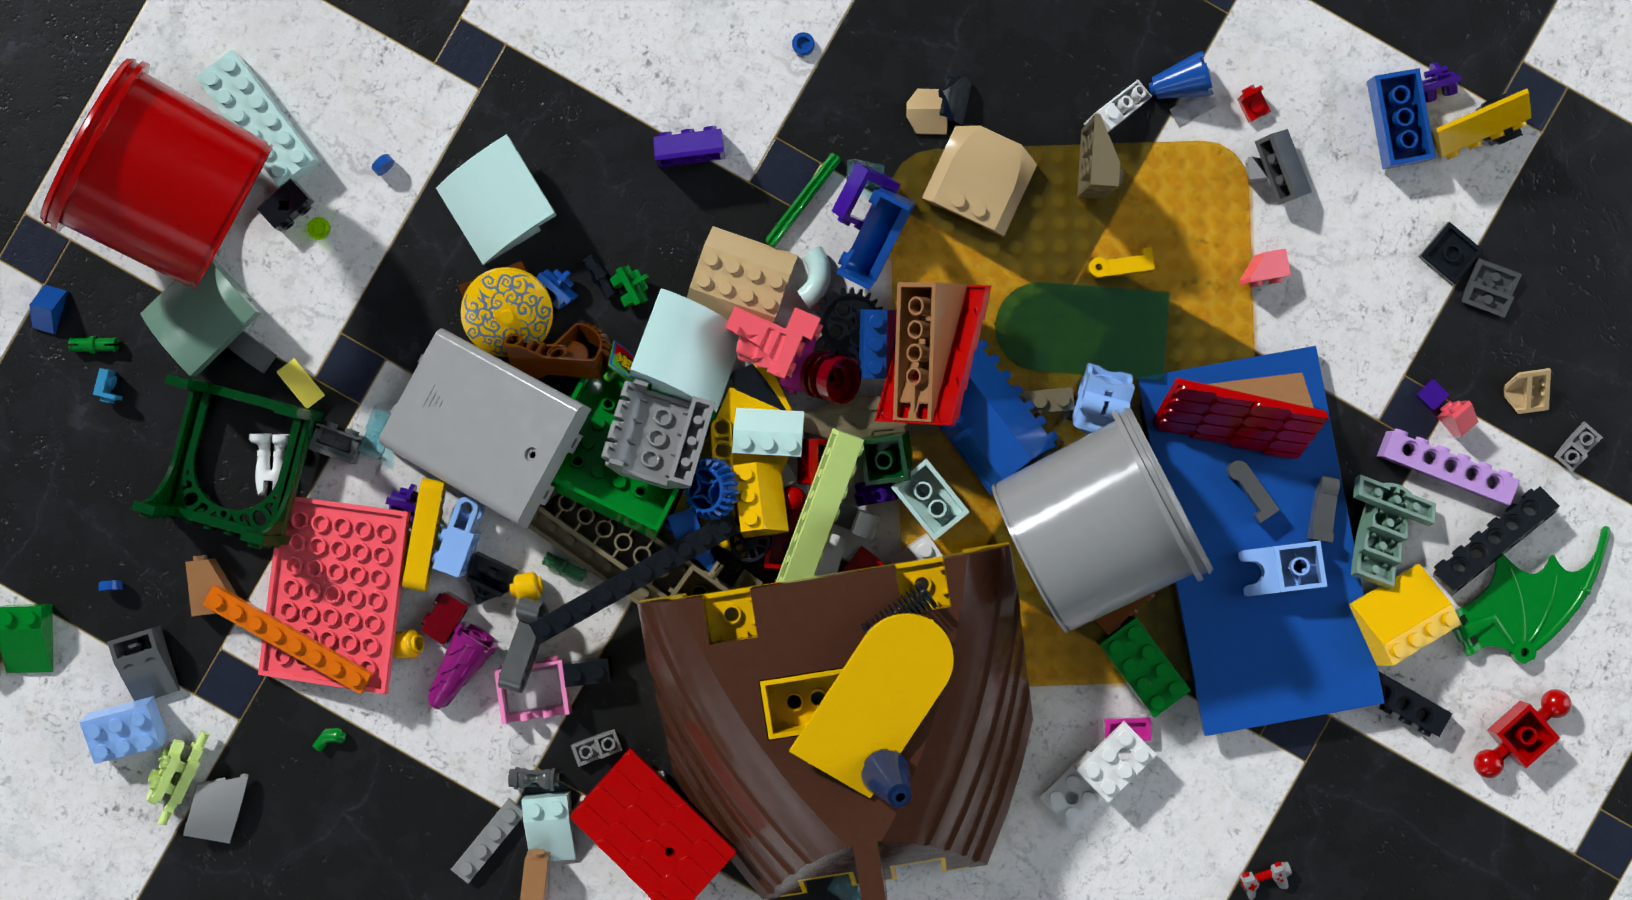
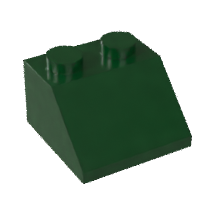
M909 431L862 438L864 440V450L861 455V462L866 486L909 481L911 479L913 453Z

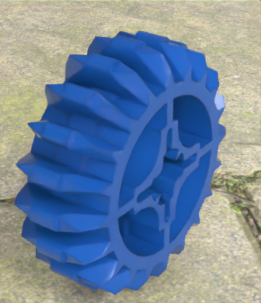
M703 458L698 461L691 488H686V492L683 494L688 498L685 504L691 505L690 511L696 512V517H703L706 520H718L729 515V511L735 509L734 503L738 502L736 494L740 493L736 485L740 482L735 481L737 473L731 472L732 466L726 465V461L717 458Z

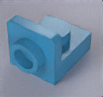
M99 368L93 395L101 396L100 401L114 404L115 400L122 401L123 396L111 393L117 382L116 371Z

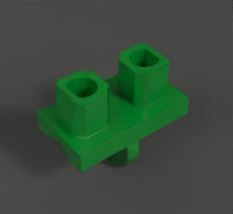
M630 265L621 266L616 269L617 273L610 281L615 289L625 286L628 293L621 297L624 307L636 306L649 301L644 292L649 289L645 282L650 279L649 274L641 275L638 269L633 271Z

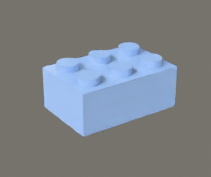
M154 696L89 712L79 722L94 764L159 748L168 738Z

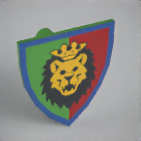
M614 340L608 363L611 369L604 375V379L611 382L619 375L629 382L635 379L648 382L630 376V369L635 357Z

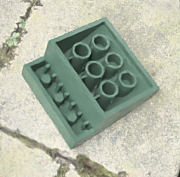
M214 258L195 290L192 289V286L188 287L174 280L140 313L146 325L161 345L183 370L192 377L198 376L261 314L251 303L253 298Z

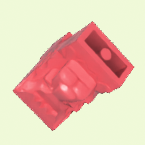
M734 306L725 328L739 337L736 348L738 360L753 363L757 367L767 369V373L786 380L787 376L791 378L794 373L796 364L793 362L796 355L801 356L806 344L802 342L803 339L812 342L813 338L818 339L823 325L820 324L821 318L796 307L787 327L783 328Z

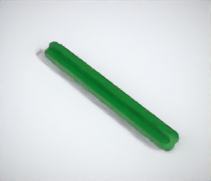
M831 153L766 238V242L770 246H777L841 162L839 156Z

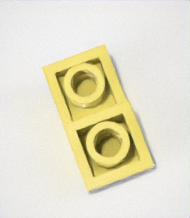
M295 358L276 371L305 408L308 409L325 396Z

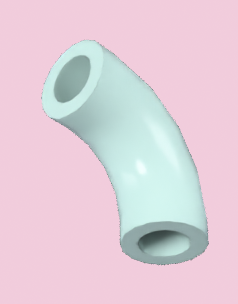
M821 246L812 250L803 258L809 270V277L807 282L797 292L809 309L826 294L831 282V265Z

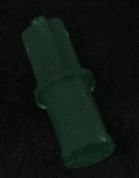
M549 551L542 560V565L559 572L560 576L564 574L578 582H582L586 577V570L570 563L569 559L564 560L551 554Z

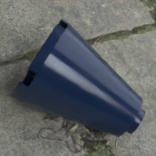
M888 749L875 751L866 758L863 770L861 771V778L866 789L893 807L907 805L911 800L912 791L910 768L906 758L900 752Z

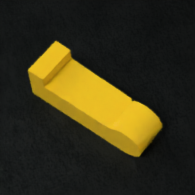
M1152 247L1142 248L1140 250L1141 255L1110 260H1105L1102 257L1094 258L1088 264V274L1093 278H1106L1151 272L1155 270Z

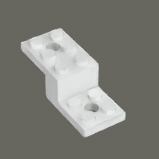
M1123 721L1092 752L1086 749L1039 797L1073 829L1103 798L1109 803L1157 754ZM1121 748H1128L1130 750V756L1125 760H1121L1118 757V752ZM1069 791L1077 793V799L1073 803L1065 800V796Z

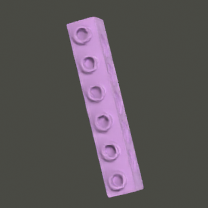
M1395 428L1394 431H1386L1377 457L1500 505H1511L1520 481L1513 478V473L1502 469L1499 472L1492 470V465L1479 461L1478 464L1470 461L1471 457L1465 454L1458 453L1456 456L1449 453L1451 449L1441 445L1433 447L1428 445V440L1421 437L1410 438L1408 437V432ZM1405 444L1410 446V453L1407 456L1403 453ZM1427 452L1431 455V461L1428 464L1424 461V455ZM1448 460L1452 463V469L1449 472L1445 469V463ZM1469 468L1473 471L1471 480H1468L1466 477V472ZM1489 477H1492L1494 480L1492 488H1489L1487 485Z

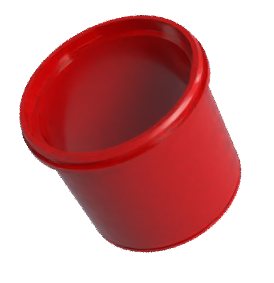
M127 58L114 72L77 132L46 195L40 212V219H42L44 224L50 223V229L57 233L66 226L188 287L192 286V289L195 290L238 215L274 145H268L267 141L148 74L150 69L149 63L145 61L137 63L136 59Z

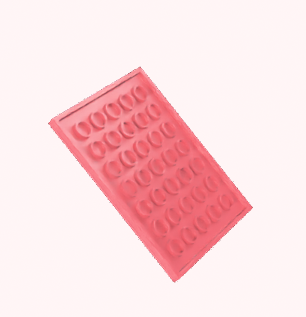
M296 496L286 534L291 536L289 545H280V548L274 547L266 613L373 672L364 691L388 694L411 512ZM262 639L258 675L350 689Z

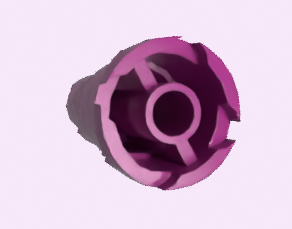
M460 622L455 628V633L437 671L438 673L428 691L430 692L427 696L428 703L433 708L440 709L441 707L448 706L462 687L468 683L498 648L497 642L493 645L491 643L494 638L480 627L470 623L469 627L465 628L466 622Z

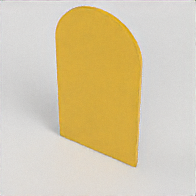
M910 613L889 616L875 624L864 636L793 743L789 752L848 785L850 788L871 798L873 794L866 789L861 778V771L863 770L866 758L880 749L896 750L901 753L949 681L953 670L954 655L952 645L946 633L934 620Z

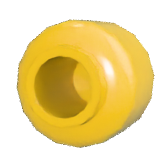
M535 572L517 574L514 576L513 583L509 584L511 596L516 597L518 601L521 597L539 600L541 594L544 593L542 578L537 576Z
M414 629L396 631L393 656L399 660L417 658L424 649L423 637Z

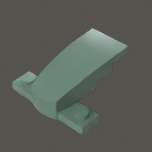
M1360 474L1355 477L1353 498L1366 502L1356 535L1351 575L1390 589L1395 587L1396 565L1402 563V542L1408 540V519L1426 526L1435 524L1436 503L1413 495L1408 489L1399 484L1381 483Z

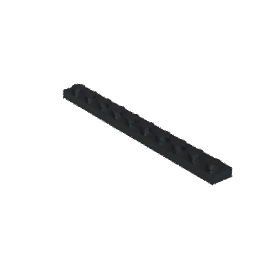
M729 511V515L713 520L535 620L529 626L539 644H542L741 532V529L732 512Z

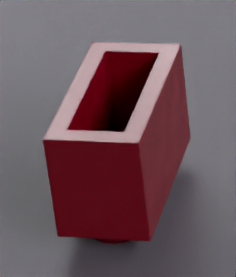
M450 591L438 594L433 602L435 608L432 613L428 612L421 622L424 625L421 632L442 645L449 642L455 628L462 621L471 606L470 603Z

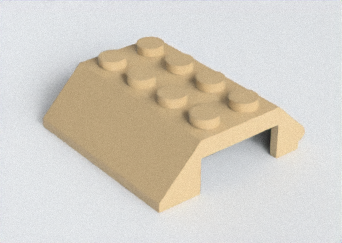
M713 226L700 255L687 298L709 308L729 320L735 306L775 324L776 316L798 255Z

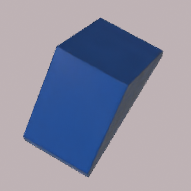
M49 285L43 286L29 304L32 328L56 334L68 291Z

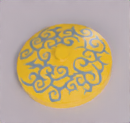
M501 267L484 272L468 286L462 299L461 321L467 336L477 347L495 356L508 357L503 344L506 336L518 333L522 335L526 343H529L531 339L541 343L548 335L552 325L553 306L547 289L535 276L521 269Z

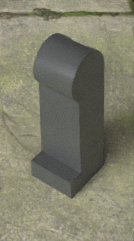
M1232 461L1227 465V477L1236 481L1257 511L1251 515L1256 523H1262L1280 510L1245 462Z
M1324 475L1319 477L1313 499L1307 539L1333 543V525L1337 496L1340 489L1339 478Z

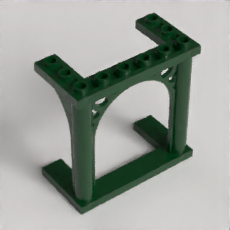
M167 374L165 383L190 389L168 471L158 489L148 499L134 501L132 510L140 512L139 516L154 519L155 517L164 519L166 517L174 519L177 516L182 518L181 522L195 525L196 522L202 523V527L205 529H224V534L237 536L239 533L241 534L240 540L248 542L247 546L257 549L262 547L280 548V545H289L291 536L286 534L315 421L321 422L323 413L199 379ZM212 394L272 409L274 413L294 418L277 483L272 492L262 502L253 507L242 510L221 507L205 495L197 481L195 458ZM189 480L192 483V487L185 489V486H188ZM193 492L198 495L197 502L191 506L186 505L185 498L187 495ZM202 503H205L208 506L207 510L205 508H198L202 505ZM268 503H273L270 510L266 508ZM258 510L262 511L266 517V523L263 526L259 525L255 520V512ZM223 511H226V517L222 516ZM244 514L249 516V522L247 520L242 521Z

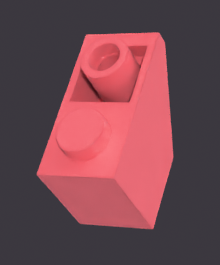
M1286 249L1254 255L1239 280L1240 285L1249 284V287L1252 288L1262 286L1263 281L1268 280L1269 284L1283 282V277L1291 275Z
M1458 400L1453 403L1450 401L1441 407L1440 410L1442 412L1436 416L1453 437H1462L1479 422L1470 401Z

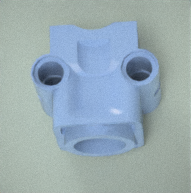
M1088 363L1078 390V399L1072 415L1073 425L1080 431L1090 434L1115 421L1111 413L1112 411L1117 410L1120 413L1124 411V408H1130V401L1135 389L1134 384H1132V375L1124 372H1110L1098 365Z

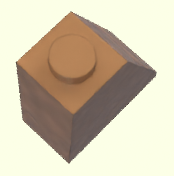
M207 555L193 556V561L185 562L191 616L216 614L214 611L203 606L213 585L217 584L238 596L215 558L207 559Z
M539 848L528 850L524 861L520 900H548L551 852Z

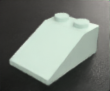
M571 791L525 795L522 799V811L528 850L539 848L551 852L550 861L576 859L573 820L570 818L572 813Z

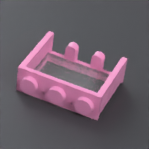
M558 655L545 657V662L536 663L535 659L526 687L522 693L499 688L498 679L503 664H500V669L494 670L502 725L509 722L528 721L541 717L548 718L554 715H568L573 712L569 688H565L562 666L565 663V659L559 660Z

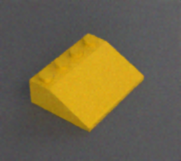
M1524 89L1431 132L1432 140L1439 157L1446 156L1447 160L1460 155V149L1467 146L1469 150L1483 145L1481 140L1490 137L1492 141L1505 135L1503 131L1512 127L1513 131L1526 126V121L1531 119L1529 91Z
M1416 564L1395 576V587L1387 589L1378 586L1349 604L1377 666H1394L1461 625L1452 603L1420 564Z

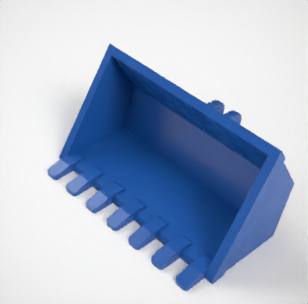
M982 339L978 341L977 349L973 355L967 390H964L958 421L953 426H938L991 495L993 494V484H997V482L1036 462L1056 447L1054 441L1059 437L1055 431L1048 434L1045 432L1042 426L1047 423L1046 419L1042 415L1035 419L1030 412L1035 408V405L1031 400L1023 403L1018 396L1024 392L1020 385L1013 388L1010 386L1007 380L1012 377L1011 373L1008 370L1000 372L995 365L1000 362V359L996 354L988 357L984 349L989 345Z

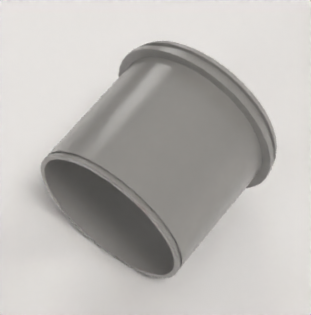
M1124 408V411L1120 413L1117 410L1112 411L1111 413L1115 421L992 485L996 503L1013 542L1043 600L1065 633L1192 574L1200 582L1204 580L1202 575L1206 573L1211 574L1212 570H1214L1131 408Z

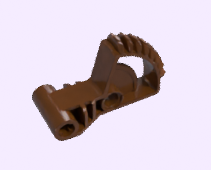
M586 321L575 323L553 344H546L542 341L537 343L533 339L526 343L522 335L518 333L510 334L503 340L510 364L536 379L547 375L597 379L602 377L607 367H610L608 363L612 344L609 337L599 326H594L593 323L587 324ZM582 342L593 344L599 348L594 359H589V351Z

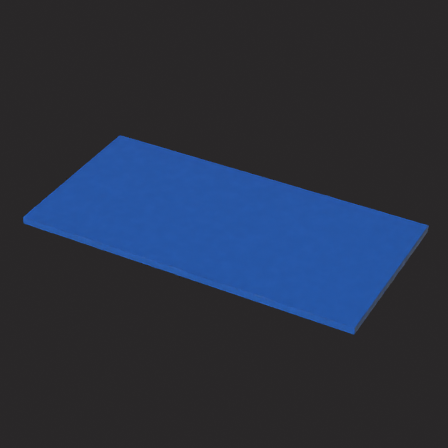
M1316 346L1137 378L1149 445L1214 569L1211 574L1206 573L1202 575L1204 580L1200 582L1197 581L1194 574L1175 582L1204 736L1384 704L1378 667L1349 606L1351 602L1363 596L1364 593L1361 579L1351 575L1354 541ZM1294 373H1303L1314 409L1326 411L1329 418L1299 459L1264 455L1262 451L1236 448L1228 443L1193 439L1190 435L1160 431L1153 424V418L1176 378L1212 384ZM1230 462H1245L1280 510L1262 523H1256L1251 515L1257 511L1236 481L1227 477L1226 467ZM1321 475L1339 478L1340 489L1337 496L1333 525L1334 540L1333 543L1321 541L1327 587L1244 596V587L1259 581L1261 569L1253 562H1241L1238 553L1243 550L1317 541L1307 539V532L1318 479ZM1296 561L1294 570H1297V573H1299L1303 566Z

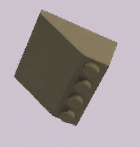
M1094 114L1081 130L1077 198L1105 199L1119 187V184L1123 183L1124 170L1120 169V160L1101 115Z

